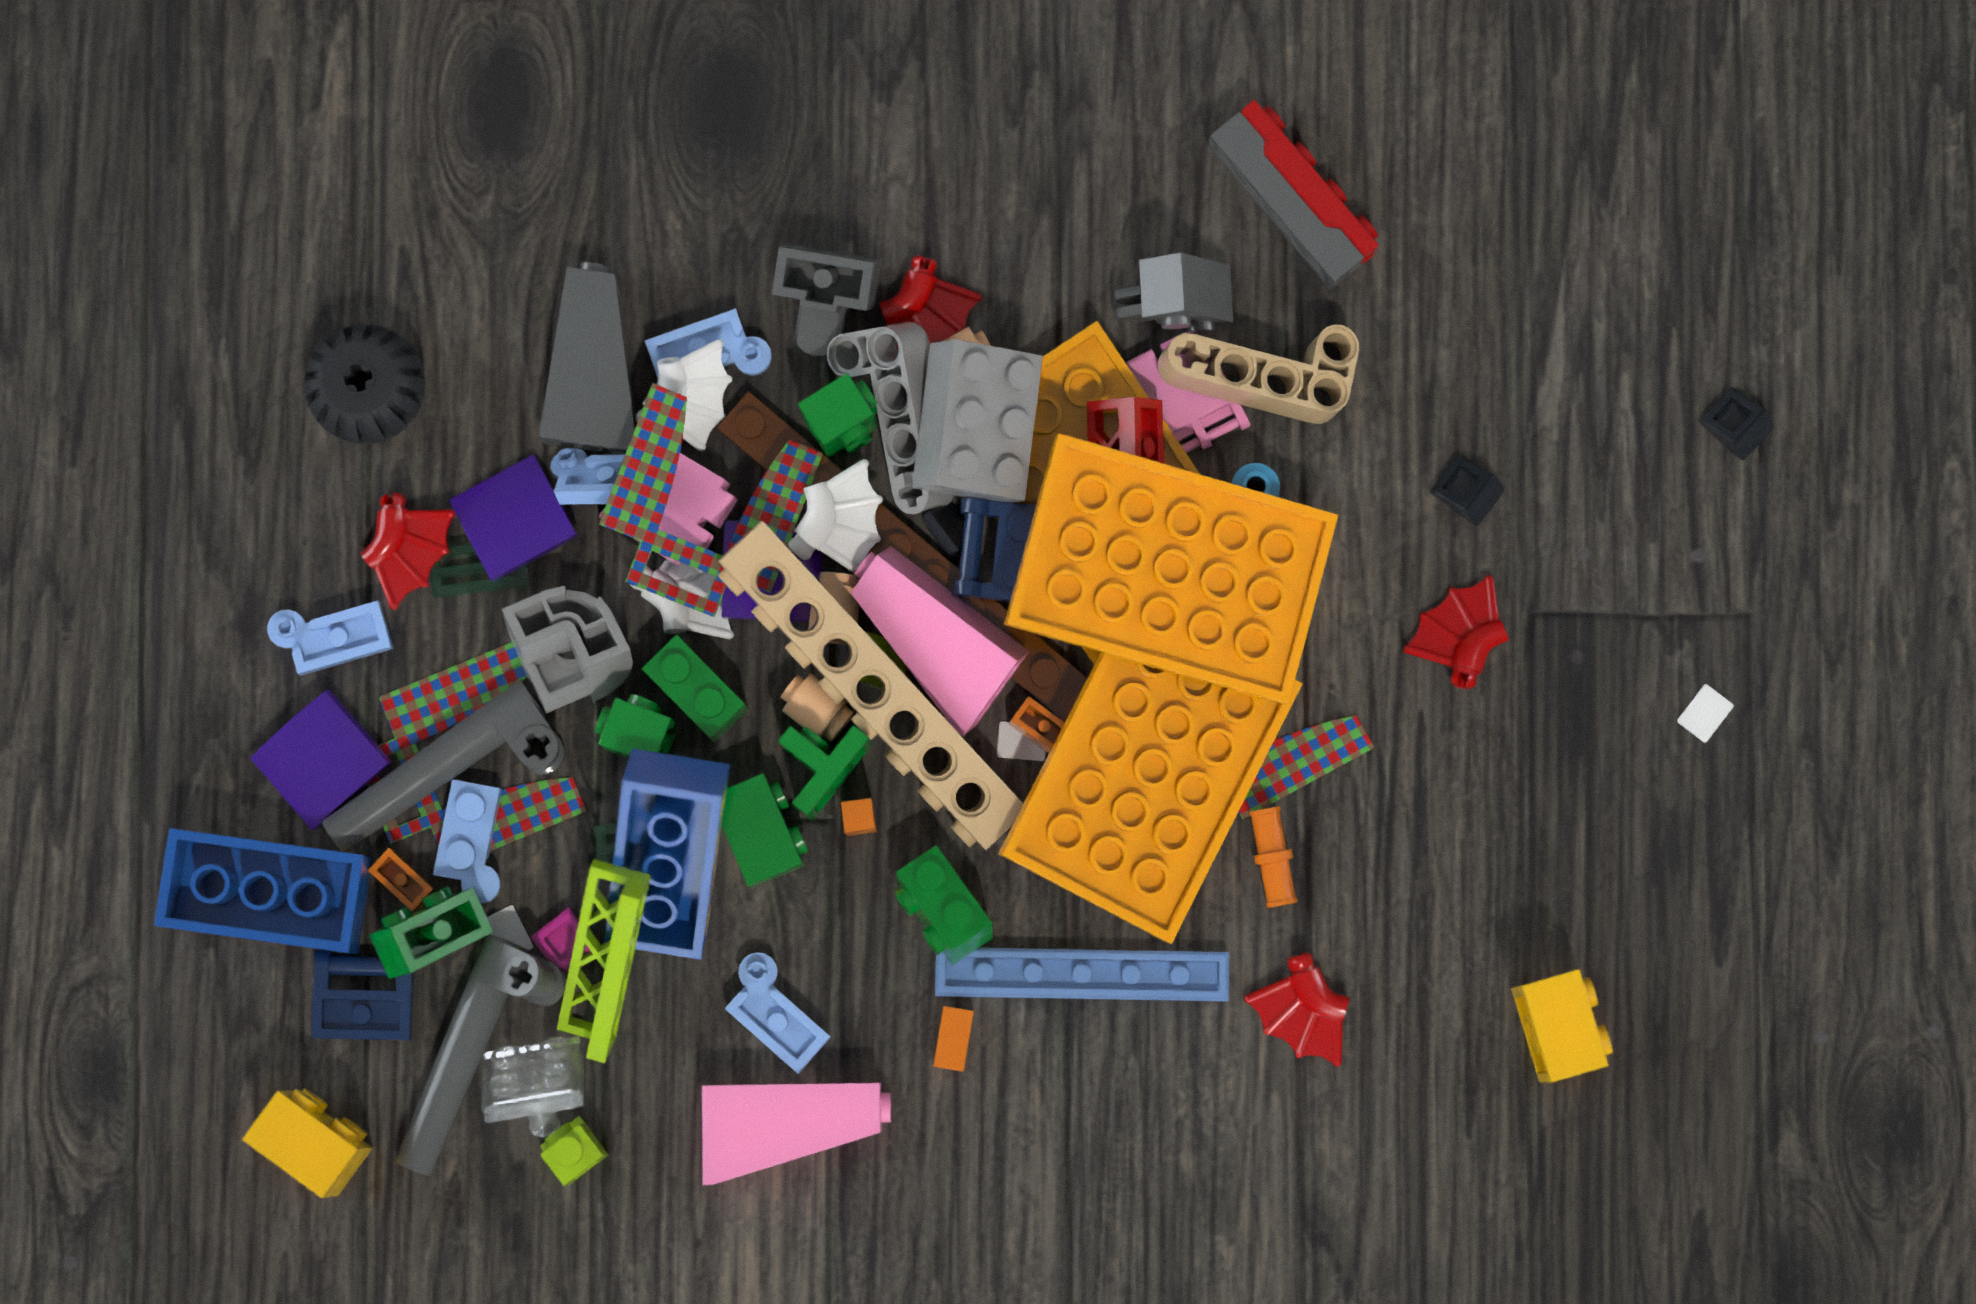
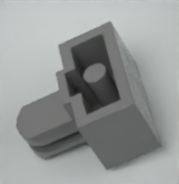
M794 244L779 246L772 295L800 299L795 339L801 350L812 356L826 355L831 340L843 334L847 307L865 311L875 307L882 259Z
M1182 252L1140 259V286L1115 290V302L1136 304L1116 309V321L1139 323L1155 320L1162 325L1163 329L1186 328V333L1196 335L1212 334L1215 332V325L1233 323L1230 265Z

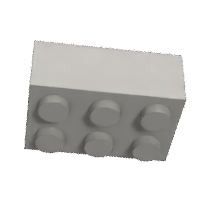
M958 339L930 343L912 488L989 501H1025L1042 355Z

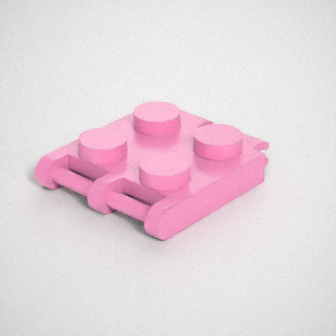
M1174 338L1160 345L1162 352ZM1152 349L1125 362L1149 399L1162 400L1163 419L1178 442L1195 435L1196 438L1181 445L1186 453L1200 446L1203 450L1212 446L1211 440L1237 427L1244 430L1251 426L1240 404L1175 388L1166 384L1160 377L1158 360ZM1179 353L1177 356L1182 358V366L1189 368L1190 365L1185 363L1186 355ZM1206 359L1204 363L1209 364L1210 360ZM1221 368V372H1222L1223 376L1226 378V376H1225V374H1224V372H1223V370H1222V368ZM1232 415L1234 416V419L1208 432L1205 431L1206 428L1216 423H1219Z
M680 453L668 502L658 530L707 549L714 536L703 529L706 522L708 521L714 526L721 528L738 499L726 492L730 484L725 479ZM604 509L602 510V512H601L600 515H599V518H600V519H601V517H602V514H603V512H604ZM661 555L678 566L681 563L679 561Z

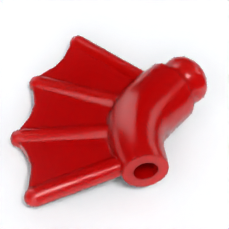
M916 255L911 259L910 270L905 271L899 291L893 297L879 302L878 305L887 326L905 322L916 323L926 332L930 345V343L941 342L965 329L967 315L974 305L982 300V295L937 279V277L933 276L937 268L936 261L932 258L928 259ZM896 341V347H897L898 352H899V346H898V343H897V341Z
M393 493V496L383 494L380 497L381 510L377 511L375 536L371 543L360 553L364 561L376 571L389 607L392 610H397L399 604L410 592L429 586L428 579L433 566L444 555L449 553L447 532L452 519L456 515L455 511L451 509H405L406 498L401 493Z
M1487 575L1484 580L1473 587L1461 589L1450 587L1448 589L1449 594L1438 607L1420 613L1417 634L1403 648L1406 654L1450 666L1453 670L1450 681L1457 688L1468 690L1474 688L1477 683V675L1482 674L1489 651L1495 646L1509 641L1502 621L1499 620L1495 583L1491 575Z
M1303 952L1298 956L1293 955L1287 960V966L1291 971L1288 977L1246 994L1244 1002L1249 1003L1258 1012L1263 1024V1033L1286 1041L1295 1051L1297 1058L1310 1055L1320 1056L1333 1063L1335 1067H1339L1342 1064L1343 1020L1350 997L1335 993L1328 987L1320 967L1314 966V959L1311 953Z

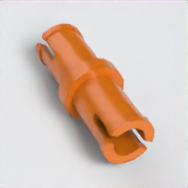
M1280 806L1249 811L1258 852L1257 855H1253L1255 865H1260L1267 901L1266 908L1298 902L1297 897H1295L1289 859L1293 858L1292 849L1286 848Z

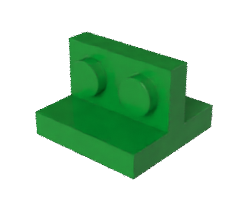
M853 725L830 756L826 754L831 748L817 734L806 726L800 733L790 726L778 740L779 744L785 751L815 774L792 804L797 810L813 821L873 746L869 737Z

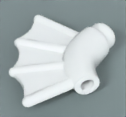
M720 339L680 359L678 357H668L657 361L659 374L657 385L687 397L683 439L700 452L706 449L705 445L711 430L720 421L725 419L722 399L727 385L732 382L731 375H727L721 361L724 343ZM642 409L635 414V420L637 422L642 412Z
M860 460L826 482L803 488L807 500V511L794 530L797 534L788 542V548L802 560L810 559L814 550L817 549L855 573L859 565L866 558L869 550L876 543L880 542L881 536L876 528L875 513L878 504L882 503L883 498L881 495L876 494L868 480V460Z
M668 559L655 571H652L648 566L644 570L646 575L706 599L715 578L714 575L684 563H680L678 566ZM631 585L632 588L641 591V596L660 611L663 618L664 633L679 634L688 630L725 639H732L734 637L728 619H722L721 617L722 599L714 618Z

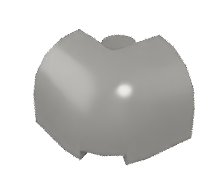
M565 586L545 590L502 609L504 620L518 658L546 713L590 695L592 702H595L613 692L631 673L633 661L630 648L612 611L601 597L595 598L586 592L566 590Z

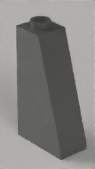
M581 262L580 269L567 267L539 438L546 445L578 448L585 451L612 455H625L637 421L635 420L636 411L620 284L615 274L608 273V266L592 262Z

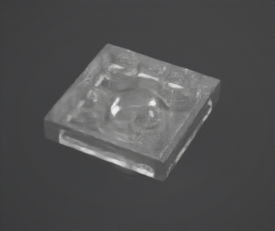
M580 1036L570 1038L552 1037L541 1043L519 1047L507 1045L494 1051L484 1052L482 1110L486 1123L527 1116L530 1133L534 1136L544 1137L551 1135L560 1128V1120L557 1117L556 1111L584 1106V1051Z

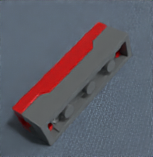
M1254 99L1242 109V112L1239 111L1210 135L1208 147L1332 291L1360 268L1361 264H1365L1376 254L1379 245L1375 239L1378 237V234L1364 216L1359 215L1355 218L1343 204L1347 201V197L1341 188L1330 178L1324 181L1314 170L1313 166L1316 165V161L1307 148L1300 142L1293 145L1282 132L1285 125L1278 114L1270 106L1262 109Z

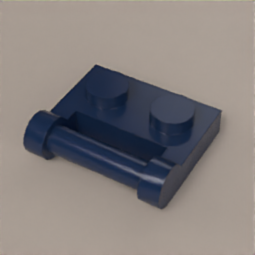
M980 498L961 499L960 513L964 514L965 518L958 580H953L952 595L965 598L1011 601L1036 505L989 501ZM984 517L998 518L992 583L978 582Z
M317 950L314 958L311 1038L412 1041L413 995L416 971L398 976L396 991L331 989L332 975L387 976L380 958L377 956H333L332 951Z

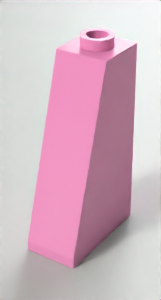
M892 546L877 555L870 552L854 573L860 580L851 591L852 596L951 726L964 737L977 726L1030 651L958 596L952 595L950 590Z
M881 1083L703 1085V1185H714L881 1133L882 1123L891 1122V1093H881Z

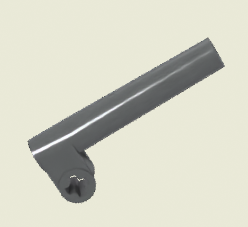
M519 680L321 823L341 852H346L506 742L517 758L531 772L538 775H549L557 771L565 759V748L544 717L545 713L525 684ZM539 740L544 745H547L545 749L548 755L542 760L534 755L535 749L532 746Z
M492 934L486 936L395 1157V1163L426 1176L431 1175L509 995L523 998L540 1006L554 1005L560 1000L566 987V975L561 967L529 953L528 949Z

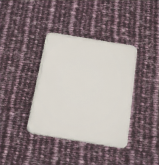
M1705 684L1678 718L1677 722L1705 743L1734 705L1709 685Z
M1001 721L999 723L997 757L1035 761L1045 760V750L1010 726V722Z
M512 905L487 917L493 930L490 934L528 950L533 948V944Z

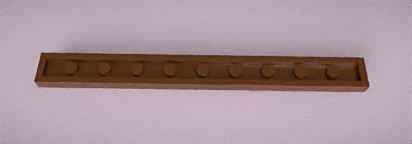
M749 391L717 427L718 431L766 471L789 439L818 451ZM822 455L811 485L826 482L843 471L826 456ZM881 503L878 504L875 513V524L881 540L869 550L868 554L873 552L877 555L892 546L952 592L953 580H958L959 569ZM959 597L1030 651L1011 679L1048 711L1065 722L1087 678L1035 633L1004 625L1008 611L997 601Z

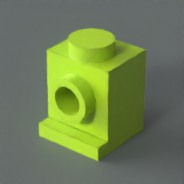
M580 1116L558 1128L540 1145L544 1151L540 1154L563 1186L572 1184L609 1155Z

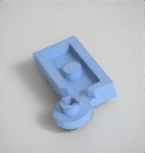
M736 309L645 340L657 377L659 376L657 361L668 357H678L680 359L718 339L724 343L721 357L723 367L735 363L738 370L753 376L766 371L772 359L771 349L767 342L759 337L745 336Z
M565 448L558 452L551 461L550 468L555 479H557L554 493L559 504H607L625 455H591L587 457L586 453L578 448Z
M378 600L312 619L307 623L297 612L281 610L269 619L267 625L268 636L275 645L285 649L292 648L296 671L300 676L394 649L383 608Z
M452 779L433 875L461 880L462 890L474 888L480 903H488L498 896L501 889L499 874L493 868L486 866V861L489 858L502 789Z
M756 952L749 954L742 960L738 972L740 981L745 987L725 1009L799 1074L831 1036L773 986L778 974L774 960L764 953Z

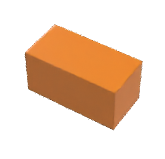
M1028 696L1011 719L1009 725L1047 753H1050L1065 722Z
M871 798L841 802L844 831L847 836L877 832L874 803Z
M388 848L368 870L403 904L408 906L412 912L422 908L424 905L422 898L437 891L391 848Z
M943 1006L933 1067L964 1072L974 1011Z

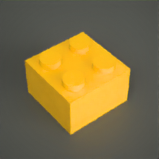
M1580 969L1511 988L1539 1083L1555 1082L1609 1066L1606 1055L1612 1054L1611 1042L1605 1026L1596 1025L1591 1007L1598 1005L1597 996L1590 977L1582 978Z
M297 1088L291 1091H277L242 1140L319 1197L338 1196L373 1149L372 1146L363 1141L367 1133L345 1117L342 1120L336 1117L333 1119L326 1114L324 1110L328 1104L305 1088L303 1091Z

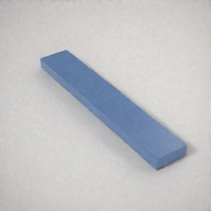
M978 948L954 965L950 963L942 952L939 955L936 954L935 996L1228 1002L1229 952Z

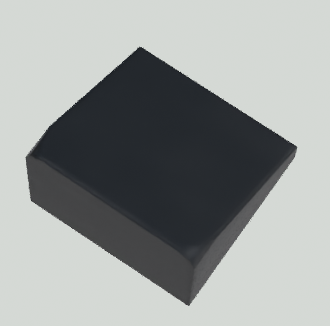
M1733 387L1699 421L1709 433L1741 460H1745L1774 428L1767 410Z
M1457 454L1430 493L1468 522L1478 526L1503 494L1504 487L1493 473Z
M950 502L948 505L939 506L924 514V526L946 555L953 560L961 555L965 516L960 513L958 507Z

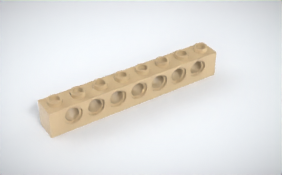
M763 521L756 524L717 560L724 568L718 574V577L737 597L745 591L757 604L751 611L770 633L778 627L791 642L784 648L804 669L810 663L813 664L824 676L818 682V685L837 705L843 699L849 703L857 712L851 718L852 722L869 737L870 741L878 735L890 748L884 754L887 760L903 776L911 771L922 782L923 785L917 792L936 812L943 806L956 819L950 826L951 829L969 848L977 842L982 848L987 850L1013 825L1023 803ZM767 566L777 568L783 577L781 589L772 595L763 594L756 585L757 574ZM806 602L814 608L816 621L810 629L798 631L790 623V612L795 605ZM832 639H842L849 648L847 661L838 667L829 666L823 658V649ZM866 675H875L882 684L881 695L873 702H862L856 693L857 683ZM900 711H909L915 720L913 732L905 738L894 737L889 727L893 715ZM942 747L947 753L948 763L943 771L930 774L923 767L924 754L930 748ZM965 783H975L981 793L978 804L971 809H961L956 802L957 790Z

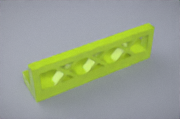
M593 860L589 870L557 1030L589 1038L586 1058L605 1063L617 1037L651 875L598 860ZM600 878L625 885L619 900L611 904L608 903L598 889ZM594 905H596L599 910L593 912ZM605 918L613 928L611 940L601 945L591 932L590 925ZM587 945L590 951L585 953V948ZM597 959L604 969V975L601 982L592 985L582 972L581 967ZM577 986H579V988H580L582 991L576 993V991H577ZM588 999L596 1010L594 1022L571 1017L573 1006Z

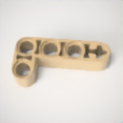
M1343 325L1328 326L1308 345L1304 362L1302 363L1204 336L1184 333L1174 338L1161 353L1158 359V372L1166 384L1175 388L1309 423L1322 424L1328 422L1348 402L1359 353V342L1351 329ZM1323 343L1335 345L1340 351L1341 360L1335 361L1330 359L1323 350ZM1179 353L1186 355L1185 363L1190 365L1189 368L1182 366V358L1177 356ZM1206 359L1210 360L1209 364L1204 363ZM1221 364L1234 366L1240 375V381L1232 382L1227 380L1221 372ZM1267 376H1275L1281 379L1286 387V394L1273 392L1267 383ZM1314 388L1325 390L1331 397L1332 406L1320 404L1315 399Z

